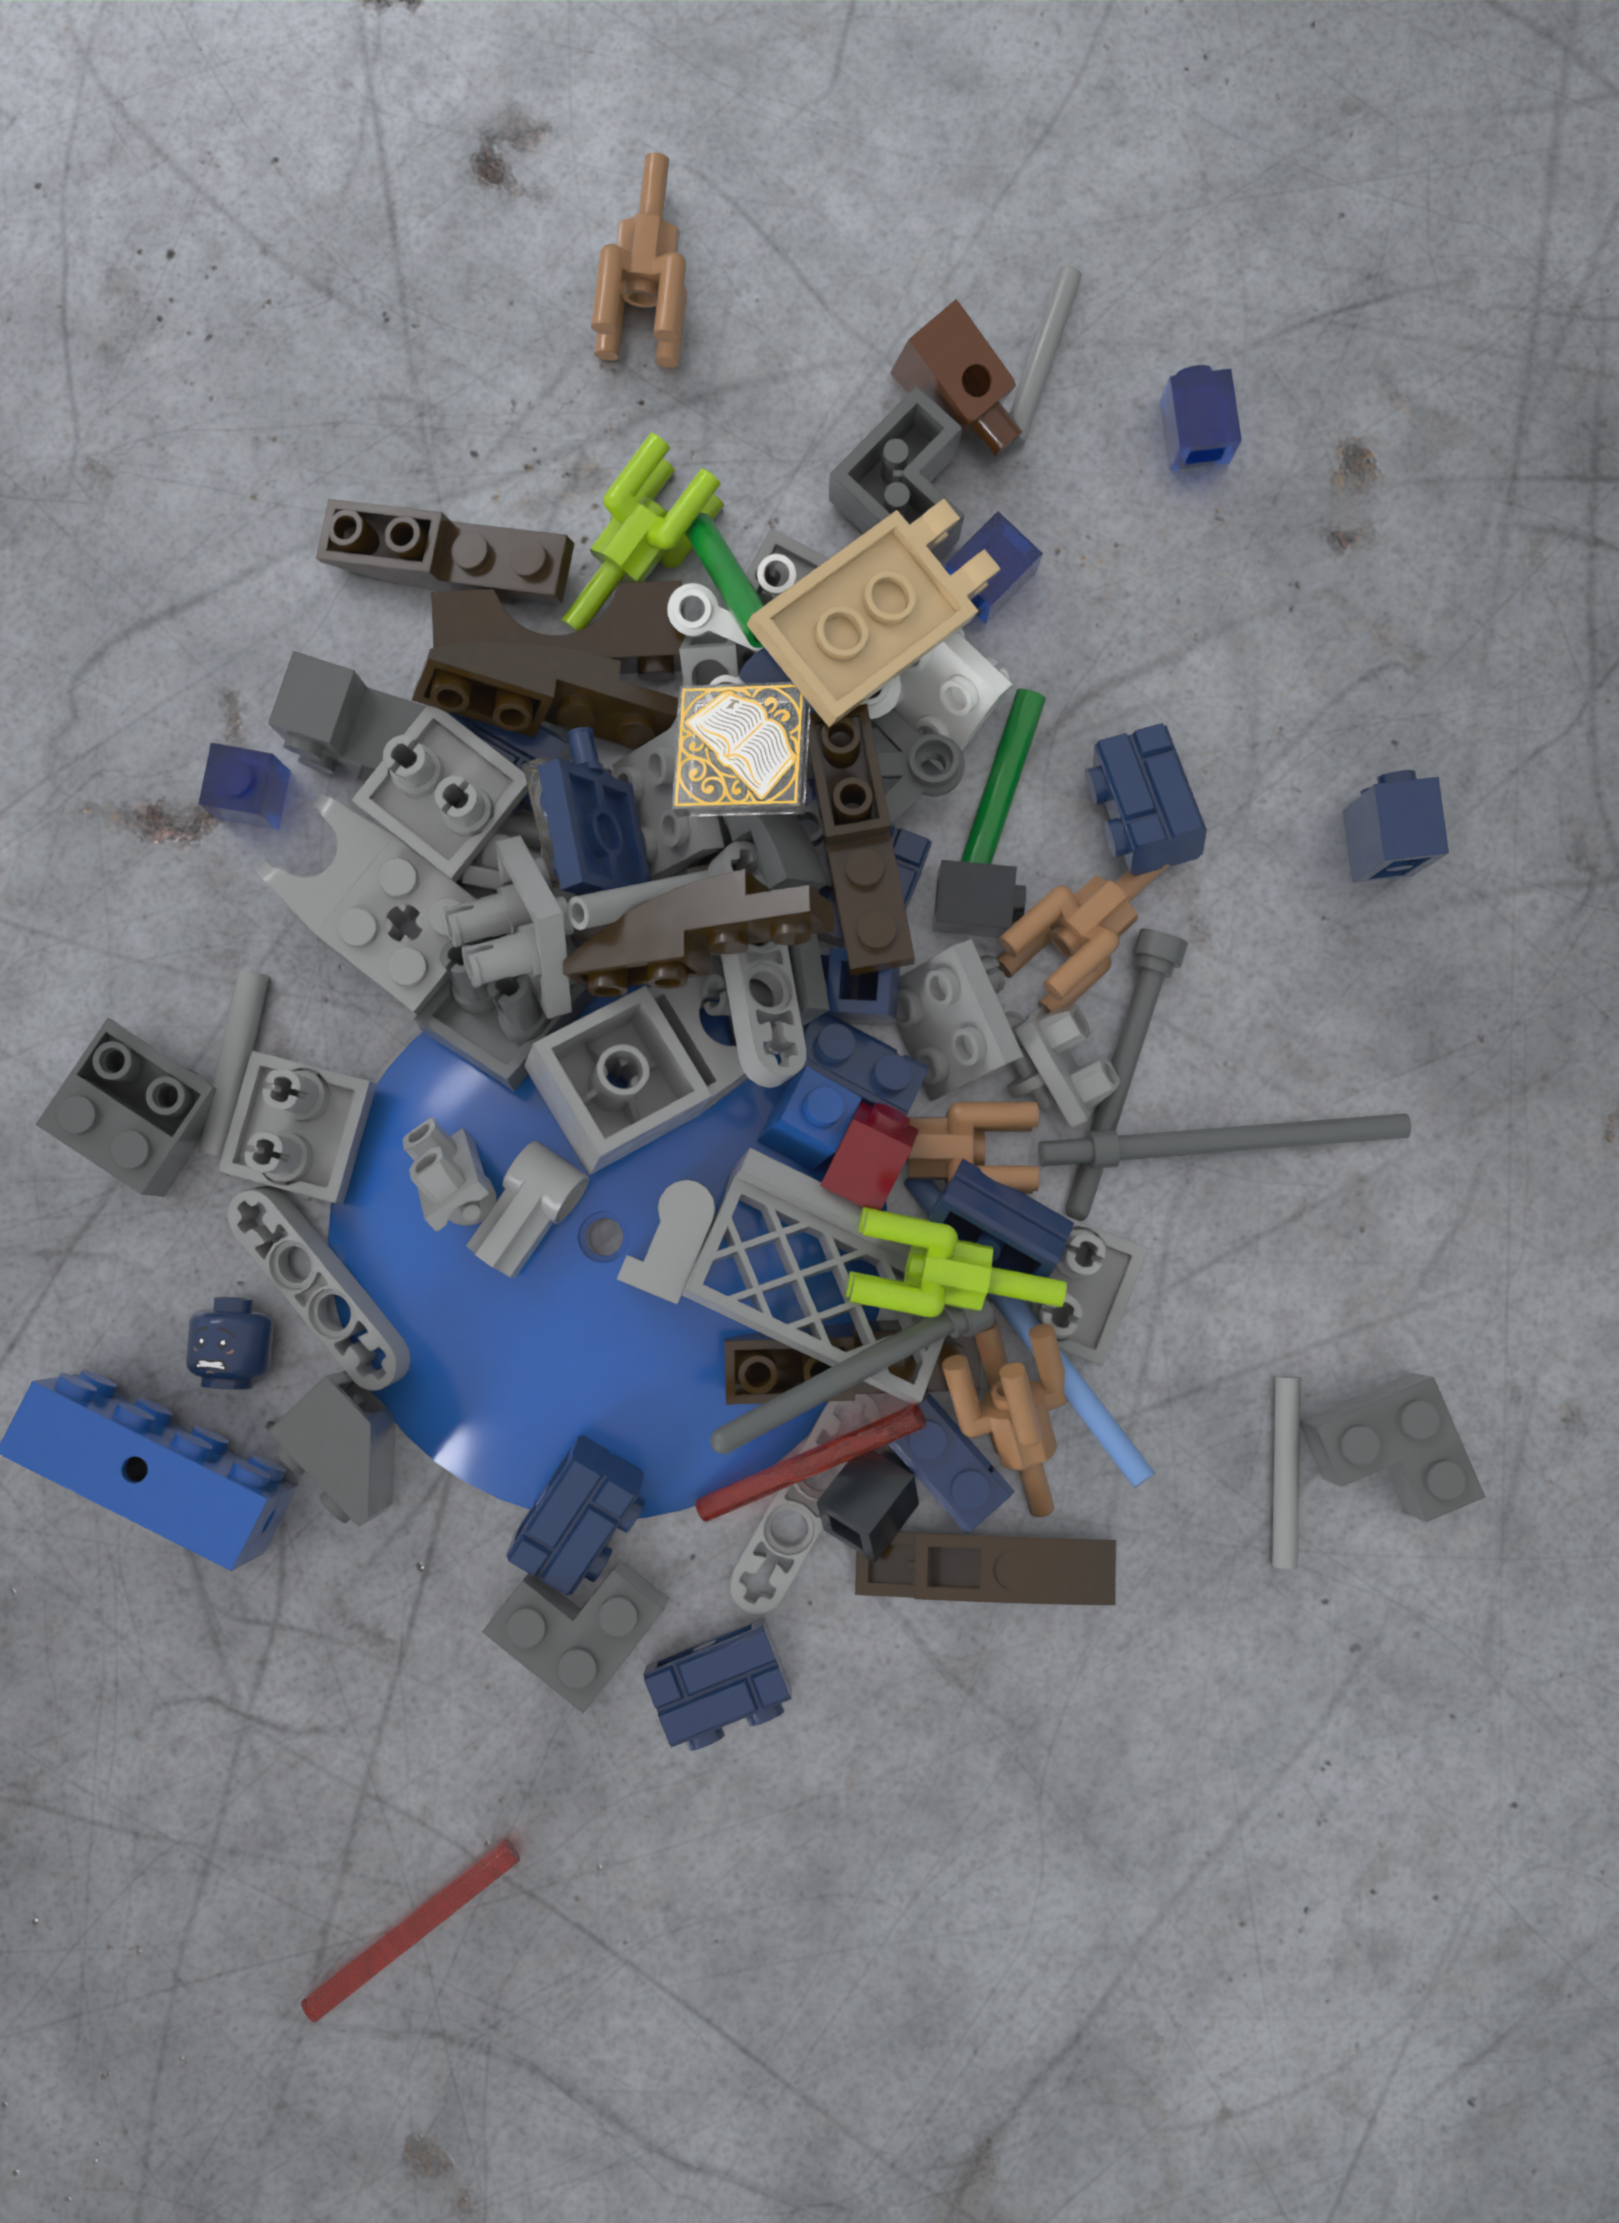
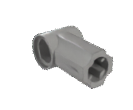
M538 1140L532 1141L513 1161L503 1180L504 1192L466 1246L492 1268L499 1270L510 1278H516L552 1224H558L564 1220L577 1205L588 1186L589 1176Z

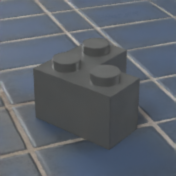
M916 385L830 473L829 501L863 533H866L896 510L900 512L910 525L939 501L945 499L960 517V520L946 531L948 533L947 538L930 550L939 561L959 541L965 515L938 491L931 482L957 456L962 427Z
M293 651L268 724L285 740L284 748L300 755L298 762L328 774H334L336 767L339 766L359 773L357 781L364 784L383 761V750L387 742L393 737L404 735L426 706L368 688L355 670Z
M1411 1373L1300 1420V1427L1324 1480L1342 1487L1386 1468L1404 1512L1422 1521H1431L1486 1497L1435 1378L1432 1376Z
M621 1559L618 1560L582 1608H579L555 1588L544 1583L540 1576H532L528 1573L483 1629L482 1633L579 1711L584 1713L664 1611L669 1597Z

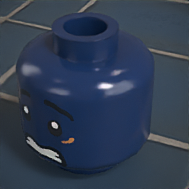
M214 1297L213 1309L199 1310L190 1317L186 1366L192 1374L201 1377V1387L232 1390L252 1389L253 1379L261 1378L269 1372L274 1324L270 1316L252 1311L253 1299Z

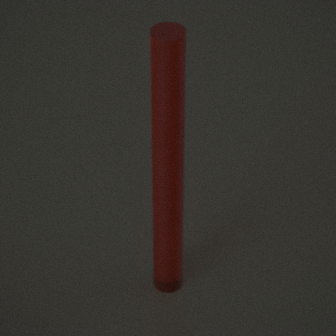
M912 1404L702 1496L696 1500L698 1515L704 1522H709L926 1427L924 1414L917 1404Z
M504 1840L301 2001V2007L305 2015L312 2022L316 2023L502 1876L520 1861V1856L515 1847L508 1840Z

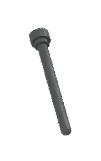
M1140 929L1133 954L1138 957L1135 967L1140 970L1111 1061L1113 1068L1120 1078V1084L1113 1093L1098 1103L1090 1131L1113 1129L1116 1131L1164 977L1171 978L1174 968H1181L1188 942L1181 938L1152 929ZM1088 1163L1078 1165L1065 1206L1068 1217L1083 1221L1089 1216L1104 1168L1091 1169Z
M985 1297L980 1312L945 1305L940 1315L921 1319L718 1427L710 1436L712 1449L719 1454L730 1453L947 1335H950L952 1338H957L961 1335L965 1338H971L990 1328L994 1324V1314L987 1297Z

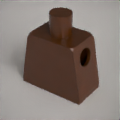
M955 299L908 339L890 373L907 393L917 385L962 427L960 440L973 430L993 456L996 457L1023 433L1002 406V403L1015 388L1016 384L1012 375L967 312Z

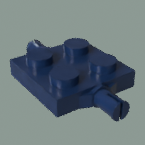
M579 727L570 730L567 733V739H569L573 762L558 757L537 766L542 788L540 804L548 820L554 851L552 867L559 880L561 890L576 895H585L650 882L651 877L632 784L614 778L603 768V764L599 763L593 728Z

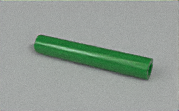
M699 513L685 532V535L749 644L755 648H763L764 646L748 628L747 623L752 614L765 605L713 519L706 513Z
M1022 688L1016 691L960 860L962 862L992 864L1046 701L1045 696L1038 692Z

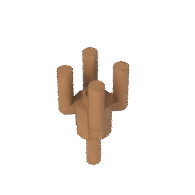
M653 152L645 156L639 213H636L631 218L620 220L617 244L605 245L599 254L591 328L597 332L594 355L604 361H615L619 358L626 301L637 307L649 308L656 306L653 332L654 337L657 338L655 363L661 367L668 368L679 366L687 290L684 286L686 260L678 252L680 234L678 227L663 220L669 158L661 153Z
M1167 864L1162 869L1138 876L1130 874L1128 870L1115 883L1112 880H1105L1095 875L1075 895L1067 886H1056L999 937V943L1004 948V951L996 957L1000 964L997 968L1003 971L1006 977L1011 978L1051 941L1056 949L1068 960L1043 982L1048 993L1038 1002L1039 1008L1044 1006L1047 1013L1072 1005L1109 971L1111 967L1110 955L1118 948L1119 937L1138 920V914L1130 902L1170 865Z
M956 1102L951 1105L945 1117H908L910 1120L909 1125L919 1129L913 1148L906 1160L908 1161V1180H945L946 1185L951 1180L961 1160L965 1159L979 1167L986 1176L1003 1185L1015 1188L1024 1194H1033V1191H1038V1166H985V1132H1032L1033 1127H1038V1102Z
M994 1318L993 1326L974 1336L989 1391L983 1396L981 1402L978 1399L967 1357L964 1355L950 1356L943 1361L942 1368L961 1432L969 1438H976L987 1433L990 1434L994 1452L999 1455L1002 1467L1019 1471L1030 1514L1034 1517H1045L1053 1512L1054 1503L1043 1462H1047L1057 1449L1048 1411L1061 1407L1068 1402L1064 1395L1065 1369L1054 1327L1051 1324H1038L1029 1330L1028 1334L1041 1380L1038 1382L1029 1381L1026 1368L1022 1363L1013 1362L1008 1364L998 1323Z

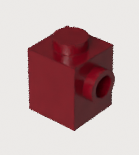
M861 1101L820 1186L862 1207L881 1210L913 1148L919 1129L909 1125V1118L901 1111L889 1105L875 1103L872 1107Z

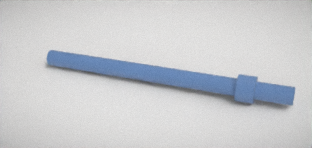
M907 1178L904 1181V1185L927 1216H929L941 1191L932 1180H908ZM987 1293L1034 1355L1028 1333L1032 1327L1041 1324L1024 1300ZM1060 1349L1065 1369L1064 1395L1134 1489L1139 1487L1155 1474L1154 1470Z

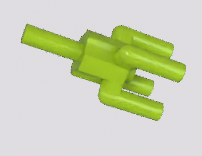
M650 432L604 495V506L612 515L609 524L590 548L592 555L602 565L561 619V622L574 633L588 627L621 581L625 583L644 582L658 562L668 569L679 567L693 549L685 535L690 525L699 513H706L714 520L724 507L722 500L714 494L721 485L720 481L704 468L698 471L669 512L653 501L675 472L674 467L664 459L670 450V446L655 433Z
M866 1207L862 1208L858 1233H862L863 1236L908 1244L911 1247L906 1262L904 1282L850 1271L845 1291V1297H849V1302L930 1318L940 1315L945 1305L980 1312L987 1293L1056 1307L1063 1306L1067 1290L1066 1281L992 1267V1246L958 1240L955 1229L949 1225Z

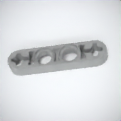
M734 841L721 851L708 867V877L734 872L732 865L736 864L737 871L745 869L767 886L765 877L758 865L756 846L748 841ZM764 941L761 947L749 944L747 951L738 954H721L740 1064L750 1080L759 1086L772 1088L780 1086L803 1068L806 1061V1044L788 946L776 944L772 941ZM750 979H758L768 985L774 996L773 1007L762 1006L753 998L749 989ZM771 1023H776L777 1026L772 1029ZM768 1044L770 1053L780 1054L782 1060L781 1063L778 1064L777 1059L774 1055L765 1053V1045Z
M269 1185L244 1190L234 1196L229 1204L227 1213L228 1224L233 1235L348 1376L358 1386L370 1391L381 1390L404 1378L410 1364L409 1348L404 1339L288 1196L279 1188ZM262 1204L267 1212L262 1217L265 1225L259 1227L254 1219L259 1213L256 1206ZM286 1231L288 1233L287 1237L272 1245L273 1241L281 1238L278 1234L279 1232ZM294 1246L302 1248L310 1258L311 1271L306 1280L297 1278L289 1268L288 1255ZM332 1294L344 1298L350 1307L351 1318L345 1328L333 1323L328 1315L327 1303ZM366 1328L368 1332L359 1336L358 1339L360 1341L353 1344L350 1337ZM381 1348L386 1355L381 1362L382 1369L376 1370L371 1363L376 1356L374 1350Z
M855 1394V1400L865 1404L862 1414L869 1420V1423L864 1430L853 1427L846 1437L844 1445L856 1448L854 1453L861 1444L869 1447L880 1424V1411L869 1394ZM854 1401L827 1402L736 1562L730 1577V1594L735 1604L743 1611L752 1614H765L775 1609L784 1599L821 1533L823 1525L816 1502L825 1490H816L807 1485L802 1477V1469L804 1463L810 1457L818 1454H824L834 1459L839 1467V1472L849 1461L835 1446L817 1442L816 1440L822 1430H825L831 1438H834L841 1425V1419L838 1415L834 1414L835 1409L839 1404L850 1407ZM784 1510L799 1512L808 1523V1531L805 1538L795 1545H785L778 1542L771 1532V1524L774 1517ZM759 1542H763L775 1555L793 1559L790 1567L785 1569L777 1560L769 1577V1583L775 1588V1591L771 1595L761 1592L756 1599H752L746 1595L748 1583L741 1576L745 1571L750 1574H756L760 1570L766 1559V1554L754 1550Z

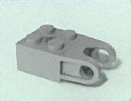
M319 793L311 802V805L322 814L325 821L332 827L337 839L336 855L330 866L317 875L300 877L286 870L276 868L264 860L256 872L316 936L418 1015L450 978L439 959L442 948L450 941L444 923L443 907H452L477 899L397 836L334 799ZM414 917H417L415 922L422 929L420 934L414 940L405 935L400 942L399 938L402 934L400 928L402 924L409 918L412 920ZM484 939L472 941L471 944H480Z
M723 965L711 966L712 975H724ZM710 975L688 978L687 985L679 988H647L645 985L532 1044L524 1067L588 1175L599 1171L698 1117L749 1079L740 1064L737 1046H726L714 1041L707 1035L701 1025L699 1011L710 1000L703 999L702 991L705 981ZM768 1044L764 1046V1051L766 1054H771L774 1056L776 1055L770 1053ZM608 1073H611L614 1081L619 1077H623L628 1082L626 1089L613 1086L606 1079Z

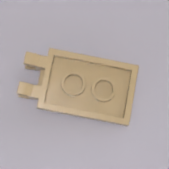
M945 499L939 501L910 525L900 512L896 510L750 617L747 623L748 628L828 727H831L969 623L978 612V609L970 600L988 586L987 581L1000 571L1001 568L985 549L952 575H949L930 550L943 542L948 536L946 531L960 520V517Z

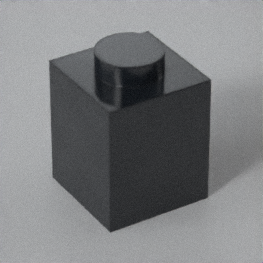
M941 860L937 873L932 932L1001 937L1012 927V922H1017L1024 916L1026 885H1016L1017 867Z
M861 1444L816 1503L824 1531L876 1563L917 1508L919 1500L914 1473L901 1458L887 1451L880 1455Z

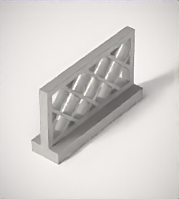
M749 1148L730 1173L724 1187L726 1192L682 1292V1296L832 1367L888 1338L885 1337L876 1341L862 1308L866 1305L849 1302V1297H845L849 1275L844 1265L862 1259L874 1265L880 1277L896 1280L895 1276L904 1280L906 1262L911 1245L863 1236L862 1233H858L862 1206L821 1187L822 1182ZM738 1201L760 1210L770 1233L741 1242L732 1220V1215ZM779 1220H781V1221H783V1222H785V1223H787V1224H789V1225H791V1226L782 1228V1225H781V1223H780ZM806 1232L818 1238L827 1261L800 1270L787 1237ZM725 1235L729 1247L717 1251ZM774 1242L787 1275L759 1285L746 1252ZM837 1248L847 1252L848 1254L840 1256ZM734 1257L747 1290L727 1296L703 1285L711 1264ZM832 1270L845 1303L818 1313L804 1279ZM791 1284L805 1318L785 1324L772 1317L763 1294ZM751 1299L754 1308L741 1302ZM894 1311L902 1330L914 1324L911 1314ZM849 1312L863 1346L844 1352L831 1345L822 1321ZM809 1327L812 1336L800 1330ZM945 1337L913 1354L917 1365L910 1382L889 1373L888 1368L865 1379L863 1382L916 1406L922 1402Z

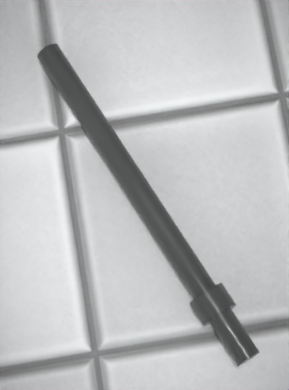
M1403 1113L1131 1135H1117L1114 1129L1089 1131L1086 1138L1040 1141L1038 1155L1042 1167L1088 1163L1091 1169L1118 1167L1122 1160L1409 1138L1411 1134V1121L1408 1114Z

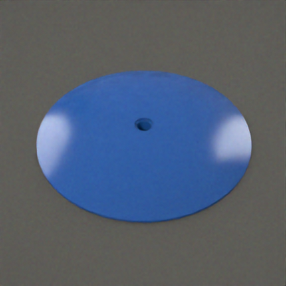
M649 984L630 986L625 995L617 997L594 996L573 1022L645 985L647 988L652 986ZM709 1000L713 1002H720V1000ZM704 1007L700 1009V1022L707 1035L722 1045L732 1046L728 1016H711L707 1014ZM422 1032L412 1040L388 1067L377 1083L344 1203L342 1205L331 1202L328 1246L373 1299L409 1348L410 1364L404 1378L381 1390H372L394 1414V1422L405 1435L436 1463L464 1482L500 1500L527 1509H531L577 1437L584 1435L606 1448L611 1455H617L641 1469L644 1477L639 1496L646 1499V1502L638 1519L682 1511L716 1499L750 1482L782 1460L811 1432L827 1402L811 1408L730 1453L719 1454L715 1452L710 1445L712 1432L718 1427L762 1405H726L724 1338L757 1333L758 1331L682 1296L679 1304H675L617 1280L626 1255H631L644 1261L661 1221L658 1213L659 1199L665 1189L675 1182L690 1180L706 1187L714 1198L716 1215L726 1192L724 1187L730 1173L749 1148L820 1182L823 1181L833 1159V1154L814 1170L810 1171L757 1141L784 1086L768 1088L759 1086L752 1080L747 1079L698 1117L599 1171L588 1175L529 1074L517 1089L512 1091L426 1033ZM776 1054L775 1057L779 1064L782 1060L780 1054ZM608 1073L606 1077L615 1087L626 1089L628 1082L623 1077H619L615 1081L611 1073ZM433 1117L449 1136L464 1128L475 1140L484 1175L490 1179L495 1188L496 1202L505 1190L502 1186L503 1180L513 1161L528 1144L535 1140H538L589 1176L588 1186L577 1205L564 1220L558 1224H552L516 1278H510L499 1270L492 1268L466 1246L482 1222L476 1225L462 1226L448 1220L446 1226L436 1232L424 1219L418 1189L411 1180L409 1168L414 1160L404 1150L402 1139L427 1119ZM738 1201L732 1215V1220L741 1242L770 1233L762 1212L746 1203ZM885 1201V1203H884V1205H883L881 1211H886V1212H887V1204H886V1201ZM612 1219L622 1229L623 1240L616 1252L605 1256L594 1250L591 1245L590 1234L595 1224L601 1220ZM779 1220L780 1223H781V1225H782V1228L791 1226V1225H789V1224H787V1223H785V1222ZM806 1232L787 1237L800 1270L827 1261L818 1238ZM725 1235L717 1251L729 1247ZM774 1242L746 1252L759 1285L787 1275ZM837 1248L840 1256L848 1254L847 1252ZM734 1257L711 1264L703 1285L727 1296L747 1290ZM862 1259L844 1265L848 1275L852 1271L880 1277L876 1267ZM832 1270L804 1279L818 1313L845 1303ZM791 1284L763 1294L773 1318L785 1324L805 1318ZM334 1294L340 1323L345 1328L351 1318L350 1307L344 1298ZM751 1299L741 1302L754 1308ZM869 1305L863 1306L862 1308L867 1320L876 1321L880 1308ZM847 1312L822 1321V1324L850 1323L853 1320L850 1313ZM365 1328L358 1334L351 1336V1342L353 1344L359 1342L358 1337L368 1332ZM378 1348L374 1350L376 1356L371 1361L376 1370L382 1369L381 1362L386 1357L384 1351Z

